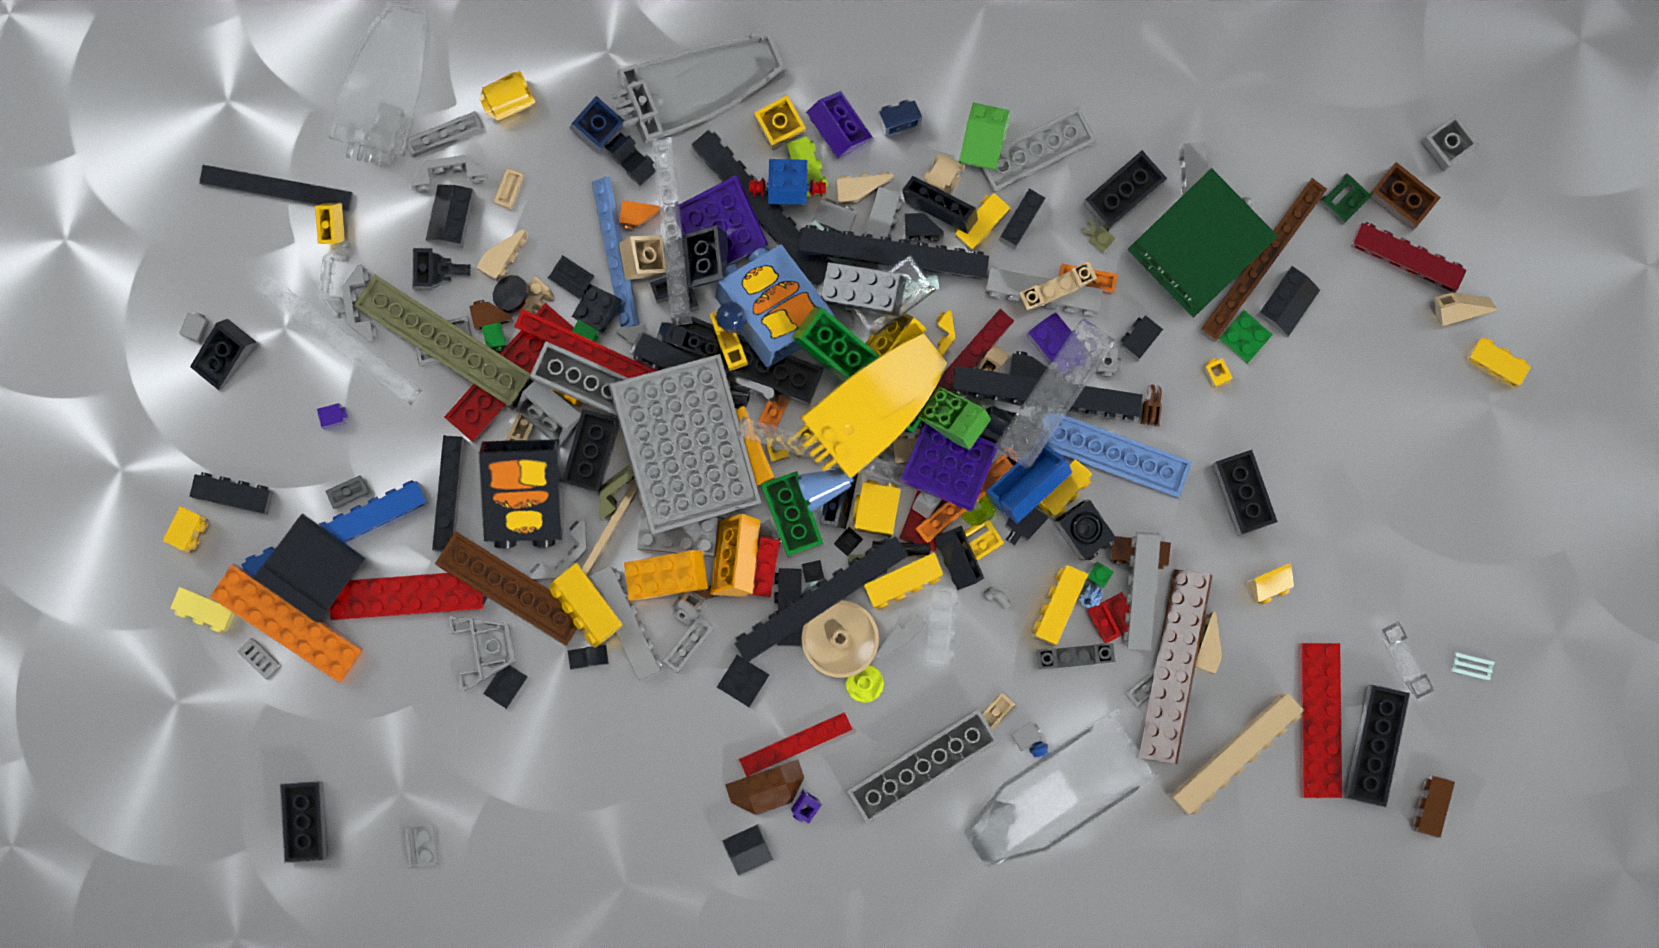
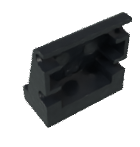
M302 513L253 579L318 624L366 557Z

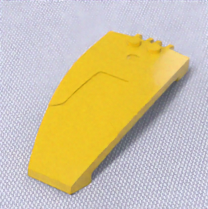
M924 333L905 340L856 372L800 417L812 434L802 445L805 448L817 440L819 445L813 448L809 454L813 457L822 449L824 451L814 459L816 463L823 460L827 455L832 458L823 465L822 470L826 471L836 463L848 478H852L885 450L913 421L934 391L947 362Z

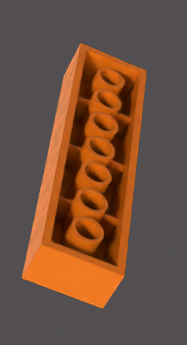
M235 563L231 564L210 595V598L341 683L363 651V648L323 621L317 624L254 580L253 575Z

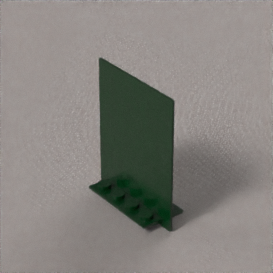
M1211 168L1127 250L1172 295V298L1194 318L1257 258L1278 235Z

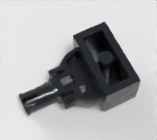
M413 248L412 289H432V286L439 285L443 281H451V277L447 276H470L471 265L451 263V258H444L438 253H433V248Z

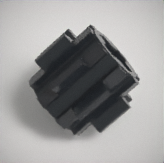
M738 384L735 387H730L734 407L736 409L743 406L746 408L750 399V390H746V386Z

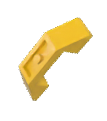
M949 309L946 313L942 311L936 319L939 322L936 327L948 335L947 337L943 336L937 343L939 346L937 350L942 357L955 341L952 311Z

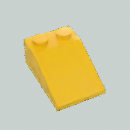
M1290 563L1246 582L1255 603L1261 602L1263 605L1273 600L1271 596L1279 594L1281 597L1290 592L1289 588L1293 587Z

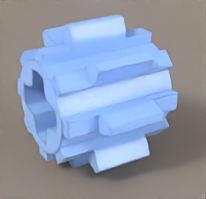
M1094 583L1087 584L1086 586L1083 585L1078 596L1079 601L1082 603L1081 605L1087 608H1092L1095 605L1098 606L1103 596L1102 590L1099 588L1100 586Z

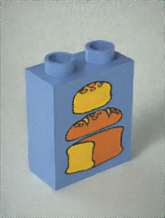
M782 244L772 250H769L767 246L757 249L749 256L748 260L750 263L740 269L736 265L728 266L725 271L724 280L718 281L715 298L720 305L726 302H736L745 310L744 314L747 321L740 332L767 369L802 348L791 337L813 307H823L834 317L832 311Z

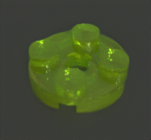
M988 494L978 501L981 508L974 510L973 507L972 512L967 510L961 515L966 523L979 526L993 518L996 507L992 505Z

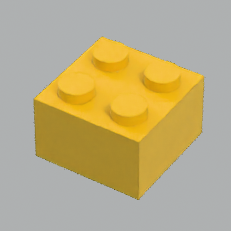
M788 95L754 112V118L772 150L806 133V127Z
M179 506L162 541L191 553L192 550L195 551L200 542L198 538L201 533L206 531L208 519Z

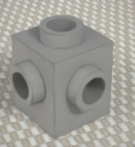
M1098 348L1097 357H1093V368H1096V373H1101L1102 377H1112V374H1115L1117 369L1121 367L1118 349Z
M687 592L682 598L679 596L673 605L675 610L672 615L688 625L692 619L696 621L702 611L699 609L704 600L693 592Z

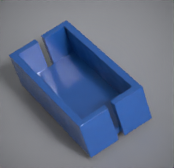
M1040 441L986 492L992 505L1001 512H1005L1014 522L1019 523L1072 474V470L1066 458L1056 451L1054 452L1043 441Z

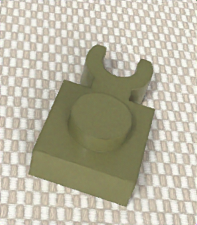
M1089 220L1087 223L1091 226V230H1086L1082 227L1081 232L1085 235H1090L1089 242L1103 254L1116 238L1102 226L1097 230L1095 223Z

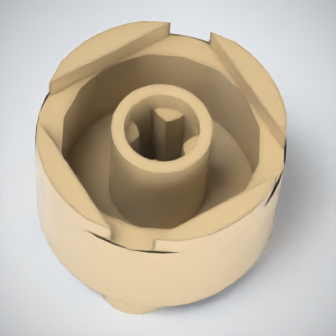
M939 153L934 160L935 165L933 169L927 171L924 179L932 186L951 195L961 179L959 172H964L965 165L946 154L942 155Z

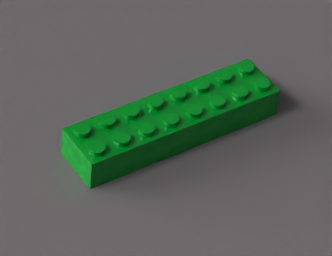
M813 307L791 337L843 382L880 357L823 307ZM926 404L903 432H914L921 422L918 416Z

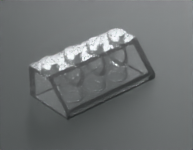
M908 256L888 271L901 274L907 279L899 316L854 309L868 331L874 335L880 333L936 291L928 276L911 256Z

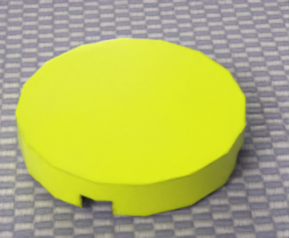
M869 665L862 672L846 678L847 692L850 697L858 702H872L883 691V676L872 665Z

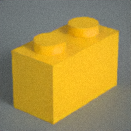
M342 203L316 205L315 216L318 244H336L345 241Z

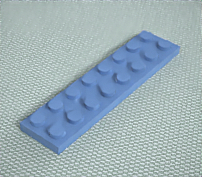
M1050 409L1047 410L1041 426L1043 430L1035 446L1040 441H1043L1054 452L1056 451L1064 457L1076 459L1083 464L1180 498L1192 461Z

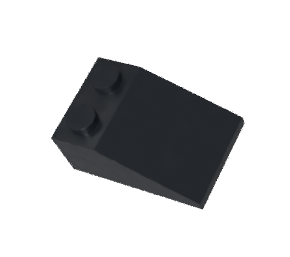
M713 226L682 235L688 289L724 280L729 251L727 233L720 227Z
M228 318L217 322L190 365V368L217 390H220L248 357L256 341Z

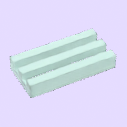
M1455 653L1451 672L1490 681L1494 662ZM1459 658L1486 664L1488 665V668L1460 662L1458 660ZM1457 665L1486 672V676L1457 669Z

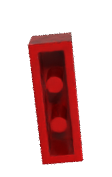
M761 535L752 595L771 598L780 542L778 537Z

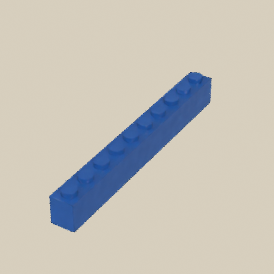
M411 480L404 483L403 488L397 491L395 488L385 492L386 496L380 499L374 497L367 501V505L363 507L361 505L355 506L350 509V513L346 515L343 513L333 517V521L327 524L324 521L319 523V525L346 543L429 503L419 482ZM271 546L262 551L263 554L257 557L256 555L247 557L245 559L246 562L241 564L243 569L255 576L275 548Z

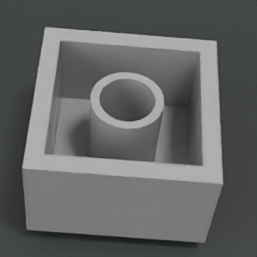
M1456 114L1422 140V143L1444 171L1479 145Z

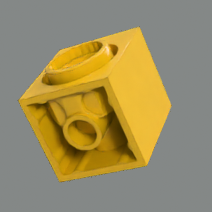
M874 480L863 482L861 494L856 495L852 517V521H855L854 531L892 537L901 489L897 488L896 484L886 483L883 486L878 485V481Z

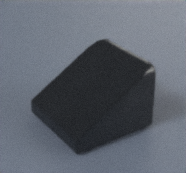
M848 527L835 541L834 545L848 556L862 542L863 538L851 527Z

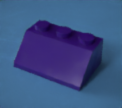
M842 91L819 99L806 111L811 122L818 129L820 135L837 159L851 153L872 138V135Z
M1057 312L1041 321L1026 335L1052 369L1062 378H1065L1092 357Z

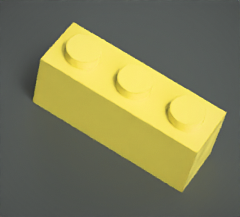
M179 587L170 607L175 610V615L183 618L188 615L193 618L192 622L202 626L203 623L211 625L209 629L219 633L221 630H228L235 614L218 602L182 587Z

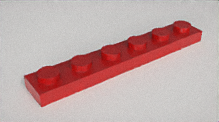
M843 712L742 757L739 761L747 777L853 729L846 713Z

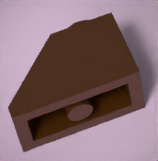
M478 300L469 306L476 331L482 330V326L501 322L502 325L513 322L511 315L490 302Z

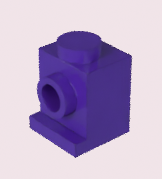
M803 789L801 791L802 794L791 808V811L796 820L799 822L804 820L809 824L822 804L817 797Z

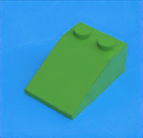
M972 103L961 150L960 163L997 170L1011 120L1010 110Z

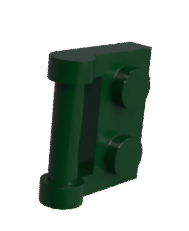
M1346 173L1339 184L1327 196H1323L1320 202L1345 224L1371 195L1353 177ZM1347 185H1350L1352 189L1335 205L1332 202L1334 198Z

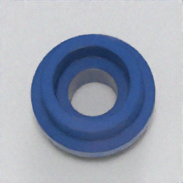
M1043 741L1032 744L1029 751L1033 754V757L1046 755L1048 753V744L1043 743Z

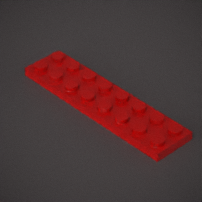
M547 303L535 314L570 331L574 328ZM520 331L500 355L531 374L545 341ZM473 384L444 418L474 443L506 407V404Z
M449 573L350 580L331 606L330 620L484 609V595Z
M1301 643V708L1303 709L1301 712L1302 798H1342L1340 643Z

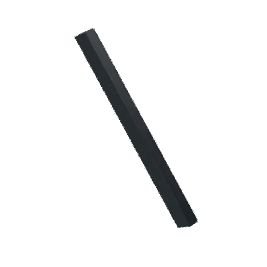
M208 165L202 166L199 184L311 205L342 203V210L350 211L353 196L351 191Z

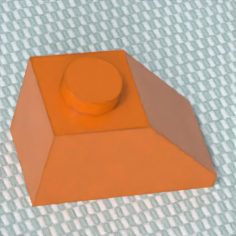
M623 200L619 224L625 230L634 231V228L639 229L661 213V206Z

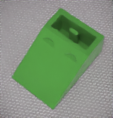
M941 387L937 389L918 416L919 419L945 437L968 450L971 449L991 420L983 407Z

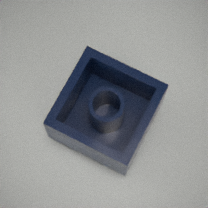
M596 96L571 123L570 129L599 153L620 130L625 120L619 117L616 112Z

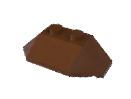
M795 760L725 784L732 804L754 815H758L792 803L804 780V775L799 760Z

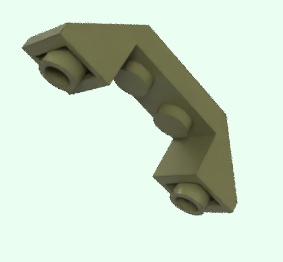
M631 463L602 485L599 518L601 520L606 516H612L616 510L617 500L612 495L616 494L624 483L629 484L635 478Z

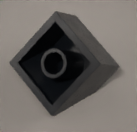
M758 824L722 840L738 876L774 860Z

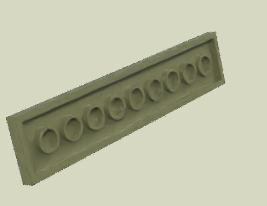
M374 274L353 305L509 407L513 406L530 381V373L376 274Z

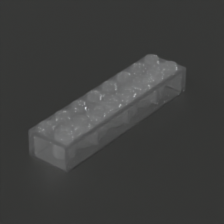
M1087 319L1080 320L999 438L995 447L1024 468L1031 467L1116 340Z

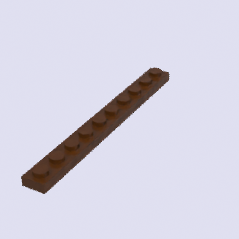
M1313 178L1309 181L1273 230L1278 237L1245 268L1201 328L1203 333L1217 341L1327 190L1326 187Z

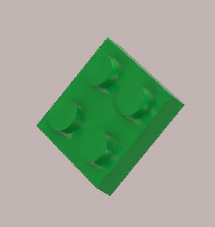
M1243 310L1219 337V340L1248 364L1273 334Z

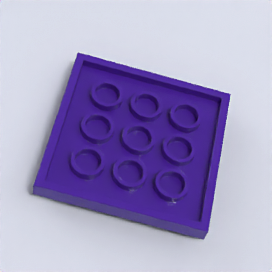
M737 175L671 208L682 235L713 226H718L727 233L729 251L726 266L752 254L761 247L769 245Z
M925 423L900 482L972 512L999 445L978 437L971 449L968 450L954 443Z

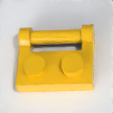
M986 515L982 516L980 521L964 530L966 537H969L984 526L988 529L987 532L970 542L977 561L1004 544Z

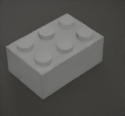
M536 381L523 391L516 408L520 415L533 424L549 439H560V446L574 433L581 417L578 410L564 401L561 395L556 394L549 387Z

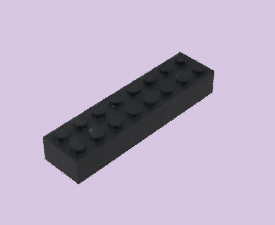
M683 312L680 313L676 325L718 341L713 324ZM737 334L748 365L729 371L721 346L719 345L716 355L720 354L726 374L731 373L768 386L782 396L810 406L824 368L789 355L767 369L744 336ZM680 350L694 357L693 361L704 359V357Z

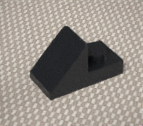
M599 645L596 648L589 646L567 650L570 670L609 664L606 645Z

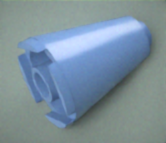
M841 469L798 475L804 499L810 502V505H808L810 511L818 509L850 488L851 482L854 481L853 477L848 478Z

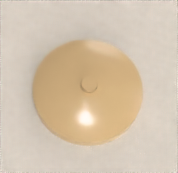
M841 600L803 627L802 647L807 660L817 671L829 677L847 678L862 672L873 661L878 650L879 633L874 619L863 607L850 601Z

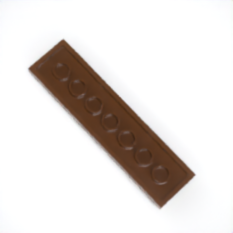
M457 531L454 532L435 562V565L564 646L568 645L577 630L572 617L563 610L561 602L551 594L549 589Z

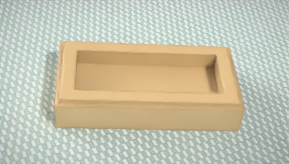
M506 167L493 203L512 210L525 174Z

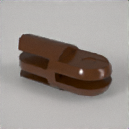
M1151 384L1147 388L1146 400L1143 402L1142 425L1147 423L1149 426L1153 424L1157 427L1160 426L1162 388L1159 385Z

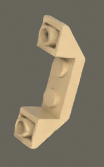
M1088 261L1046 283L1030 287L1020 292L1019 295L1026 309L1030 310L1072 293L1094 281L1097 277Z

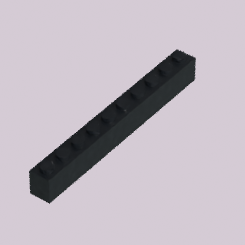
M708 129L691 144L692 149L722 182L735 175L739 177L761 227L778 246L782 244L816 289L824 283L828 262H831L828 259L824 260L818 255L797 252L799 231L795 227L797 225L790 216L787 218L782 213L784 209L780 204H768L767 190L763 196L759 192H756L755 196H753V192H749V182L753 181L755 176L753 174L749 176L745 171L747 169L740 160L736 161L733 158L734 153L728 146L724 147L720 143L721 138L716 132L711 133Z
M805 225V227L799 230L797 252L977 280L987 278L989 256L984 255L983 251L969 253L965 252L966 249L963 248L949 250L944 245L929 247V244L925 242H917L916 245L910 244V240L899 239V242L891 241L892 238L885 236L877 239L873 238L871 234L864 233L861 236H857L852 231L838 233L833 228L818 230L817 226Z
M959 366L952 368L950 391H954L958 396H966L967 393L974 394L973 397L978 399H985V396L992 397L993 401L1004 402V399L1011 400L1012 404L1022 405V402H1027L1032 407L1047 405L1048 409L1051 410L1067 408V412L1078 413V410L1086 411L1085 414L1097 416V413L1104 414L1105 418L1115 419V416L1123 417L1122 420L1134 421V419L1140 417L1143 394Z
M886 537L880 542L882 544L877 549L874 546L864 552L865 557L860 560L856 557L848 563L850 567L845 570L842 568L832 573L833 578L828 581L826 578L816 584L818 588L812 592L808 589L800 595V600L794 602V600L784 605L785 610L780 613L775 611L768 616L769 620L763 624L760 621L751 627L753 629L752 632L749 634L744 632L736 637L737 642L734 645L745 662H750L906 558L908 554L897 537Z

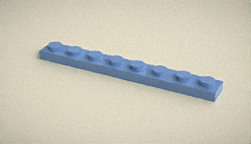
M602 177L593 181L592 186L614 295L622 300L617 308L620 326L639 325L631 280H625L619 242L623 240L610 177Z

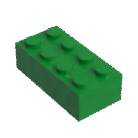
M797 471L761 484L787 558L824 544L814 515L808 508L809 502L805 501L802 494Z

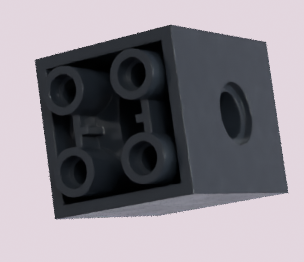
M1084 499L1053 521L1076 556L1081 560H1092L1098 555L1097 551L1109 548L1114 544L1113 540L1116 539V536L1091 500ZM1083 523H1085L1086 525V531L1084 533H1082L1080 530V527Z

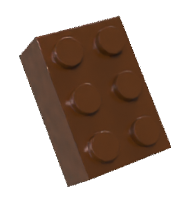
M1397 162L1391 166L1370 192L1371 198L1411 230L1418 227L1441 198Z

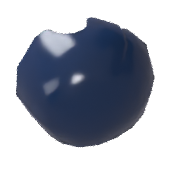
M736 302L722 304L716 312L718 325L728 333L739 332L747 321L744 314L745 310Z

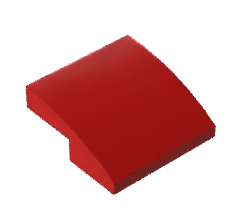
M1123 592L1087 610L1104 643H1108L1124 635V632H1128V624H1125V615L1129 613L1130 606L1127 605Z

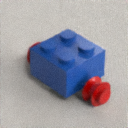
M769 159L767 185L763 177L760 181H756L755 177H753V181L749 182V192H753V196H755L756 192L763 196L767 189L768 204L807 205V191L810 190L812 197H814L815 193L820 194L822 197V194H826V182H822V178L820 182H815L814 178H812L809 186V183H807V160Z

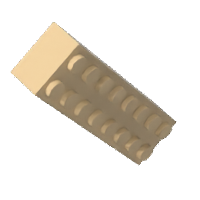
M1289 693L1281 694L1169 798L1184 815H1195L1202 809L1201 804L1204 801L1209 802L1217 795L1215 791L1218 788L1223 789L1231 782L1229 780L1231 776H1237L1245 769L1243 765L1247 762H1253L1259 756L1258 752L1261 749L1266 750L1273 744L1272 739L1275 736L1280 737L1288 730L1286 726L1289 723L1294 724L1302 717L1300 714L1303 711L1301 706Z

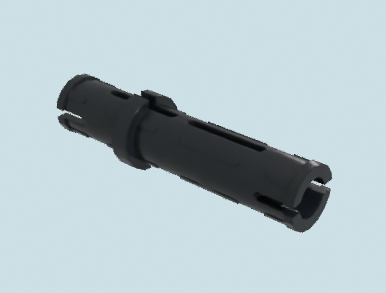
M873 541L872 547L874 546L877 549L882 545L881 541ZM909 541V543L900 542L903 548L919 549H905L908 556L930 555L931 544H920Z

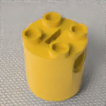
M520 70L482 86L481 105L485 113L497 121H501L536 103Z

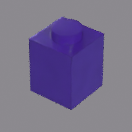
M340 403L317 409L323 429L346 424L345 418H348L346 407H342Z

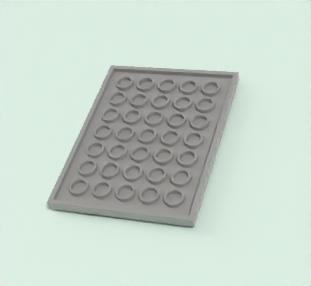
M720 354L609 384L650 535L761 503Z

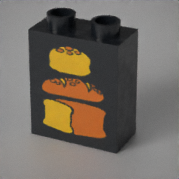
M560 439L482 441L479 450L484 542L494 541V547L506 549L515 547L517 541L532 540L533 546L545 548L555 545L556 540H562L564 516Z

